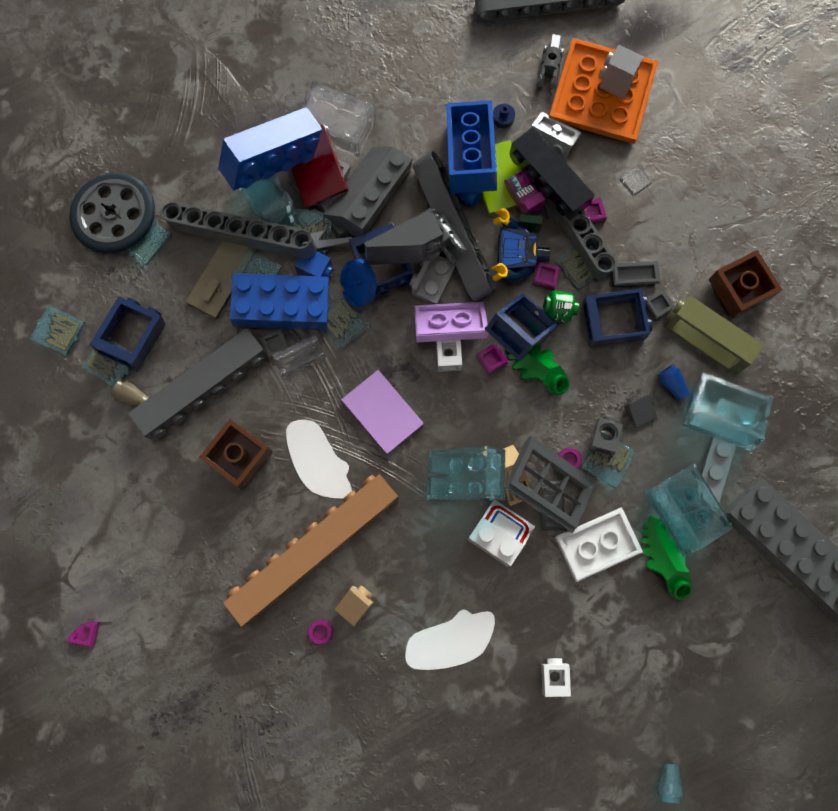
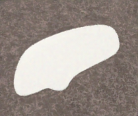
M297 420L291 422L286 429L287 445L294 467L302 482L315 494L329 498H344L352 491L346 476L349 471L347 462L337 457L323 431L314 421Z
M461 610L452 620L415 633L407 643L405 653L407 664L413 669L434 670L458 666L477 658L484 652L491 639L495 625L494 615L488 611L471 614L467 610Z

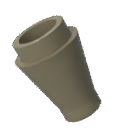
M119 379L111 391V395L115 397L116 401L135 407L150 398L128 379Z

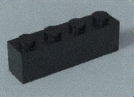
M534 127L512 142L509 153L511 160L515 165H520L525 171L527 178L539 186L543 196L546 199H550L556 205L560 215L566 216L570 221L591 205L595 194Z

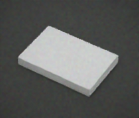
M622 507L575 528L574 533L567 531L554 537L575 582L643 553Z

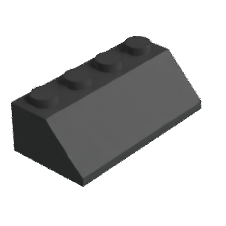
M372 146L346 182L349 190L334 198L323 213V217L354 237L367 233L410 173L413 159L395 147Z

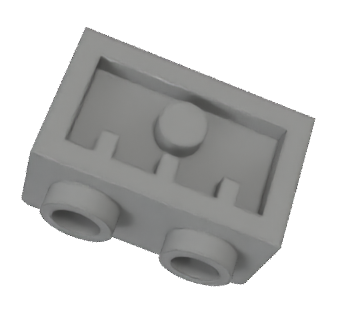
M543 112L540 113L531 128L534 127L564 161H566L581 134L578 130L549 117V115Z
M441 256L432 261L425 260L421 262L420 266L422 268L419 274L415 273L410 282L412 295L432 305L439 303L456 269L455 263L451 264L448 259Z

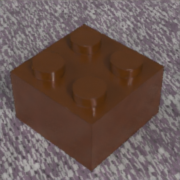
M758 250L718 269L708 279L732 319L765 303L782 291V288Z
M229 419L199 458L243 490L273 452L232 419Z

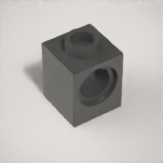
M599 418L595 424L589 451L612 457L617 451L623 425L617 423L618 421L614 418ZM606 430L610 432L612 440H604L601 437V431Z

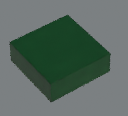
M521 213L518 222L532 232L540 233L543 216Z

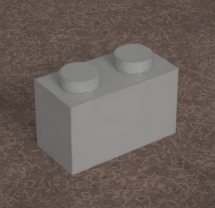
M618 45L614 53L609 52L604 62L605 66L599 78L603 79L600 88L624 99L635 79L644 56Z

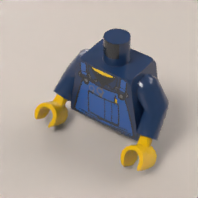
M502 208L495 211L500 217L493 219L495 225L502 224L503 227H500L498 235L497 265L491 268L497 274L492 278L494 281L502 279L518 283L529 277L531 273H534L537 261H550L551 249L550 247H537V234L532 233L531 230L519 224V222L510 217L508 210Z

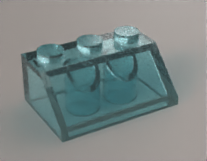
M695 463L645 491V494L683 556L701 550L734 528Z

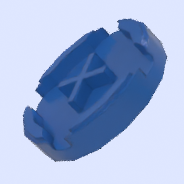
M363 259L347 262L341 271L340 277L341 286L344 285L345 290L343 295L348 303L354 307L367 306L372 302L376 294L377 284L373 268Z

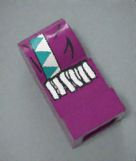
M522 170L504 180L508 193L523 214L533 215L543 208L546 198L541 191L538 192Z

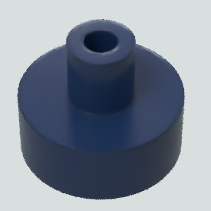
M505 103L497 105L493 110L494 124L499 128H508L513 124L515 119L514 108Z

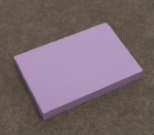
M484 302L414 306L417 342L489 338V333L485 330L488 324Z
M379 370L341 399L387 455L424 425L423 421Z

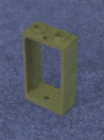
M691 295L684 302L679 300L666 317L669 322L664 327L665 329L733 375H737L750 366L764 346V344Z

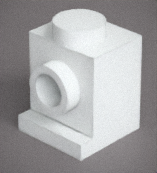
M461 340L436 341L438 372L461 371ZM451 351L453 356H445L444 353Z
M562 658L547 659V664H541L542 695L544 697L571 696L569 664L562 663ZM552 672L558 673L559 677L556 681H551L550 679Z

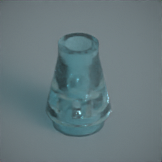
M664 763L657 794H660L659 801L681 804V798L684 797L680 765Z

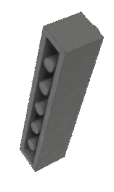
M246 328L128 414L146 438L150 440L153 438L158 439L166 433L168 427L181 423L190 411L203 407L206 404V400L212 395L217 396L226 389L225 386L230 382L240 380L245 375V371L262 364L267 354L248 328Z

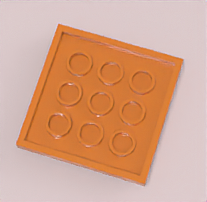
M572 38L549 117L571 127L635 144L659 61L643 57L635 79L625 98L622 99L600 88L603 79L599 78L605 66L604 62L609 52L614 53L615 49Z

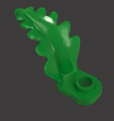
M541 344L521 361L517 359L512 365V368L515 370L523 369L520 375L522 379H539L547 390L554 395L564 394L570 386V381L564 370L554 361L552 350L546 349L541 352ZM511 353L507 355L509 360L517 359Z
M651 515L648 517V521L644 523V526L647 528L641 530V533L646 535V537L640 539L641 543L649 545L642 549L643 555L651 557L646 562V567L665 578L667 591L672 597L679 600L685 599L690 596L693 590L690 571L686 567L687 552L684 548L676 549L678 538H668L671 532L670 528L664 529L665 522H660L659 517L655 518Z

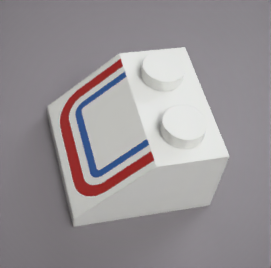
M494 499L467 540L505 566L511 567L535 526Z

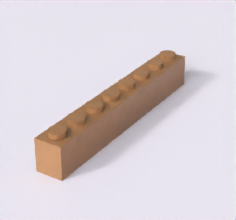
M380 474L376 477L374 475L368 477L362 483L364 486L357 493L354 490L343 498L345 503L339 508L334 506L324 514L325 519L322 522L311 524L305 529V536L300 540L295 538L285 546L287 550L283 554L272 556L266 562V568L261 572L258 570L254 571L246 578L247 583L243 587L239 588L237 586L226 595L228 599L223 604L241 627L247 626L399 499L398 495Z

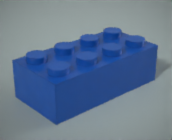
M492 100L446 103L450 194L497 191Z
M306 107L223 139L218 169L233 191L239 188H247L261 179L267 180L276 173L286 172L300 163L306 164L314 158L322 128Z
M233 273L230 320L233 327L328 330L329 277Z

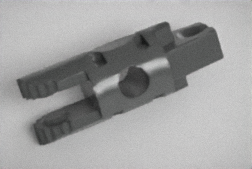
M552 34L550 46H544L536 84L539 87H542L545 77L551 78L550 89L555 90L557 87L560 63L564 49L559 48L560 35Z
M428 208L427 210L431 212L443 232L441 250L448 261L453 264L457 261V258L451 247L455 246L462 254H465L467 249L443 214L439 215L436 210Z

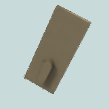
M222 241L186 300V303L217 319L231 296L233 273L243 274L258 249Z

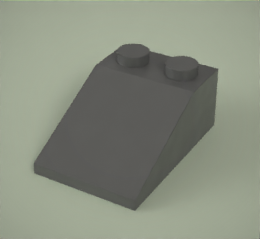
M427 210L365 242V260L370 265L432 261L441 253L443 232L431 212Z

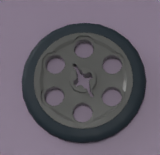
M108 173L97 176L82 186L73 199L69 216L71 229L81 244L93 251L117 253L127 250L139 243L150 230L155 216L154 198L149 188L134 176L123 173ZM104 189H111V194L107 198L100 197ZM125 192H133L130 200H122ZM88 206H96V210L93 214H85V210ZM105 207H107L110 211H116V214L121 219L117 218L115 215L109 214ZM132 211H140L137 219H129ZM102 225V231L99 234H92L91 231L94 226ZM117 228H124L125 231L122 236L114 237V231Z

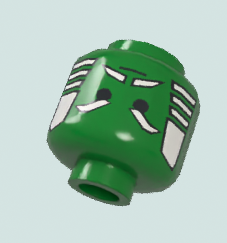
M554 290L545 296L543 311L554 321L567 323L573 316H577L579 302H575V297L571 292Z

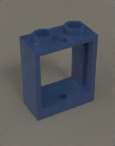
M393 223L349 239L350 249L355 260L362 259L360 253L365 252V242L394 228ZM410 263L401 264L404 273L376 283L375 295L382 296L388 293L389 289L397 286L398 288H403L409 285L414 275Z
M642 289L585 296L582 302L589 347L642 341L652 332V322L650 318H647L646 313L648 301L646 296H643ZM632 302L637 332L603 336L597 307Z
M522 293L499 310L485 327V330L515 358L521 361L547 339L558 323L527 295ZM515 315L537 337L533 339L510 316Z
M118 296L89 345L97 354L138 372L163 330L165 322L161 316L162 314L151 307L146 309L141 307L140 303L134 299L128 298L126 300ZM125 310L150 321L132 353L107 342Z

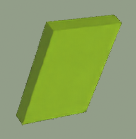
M511 140L495 144L497 191H483L482 195L489 216L495 215V211L502 208L506 210L518 208L504 184L505 179L522 170L520 165H515L510 158Z

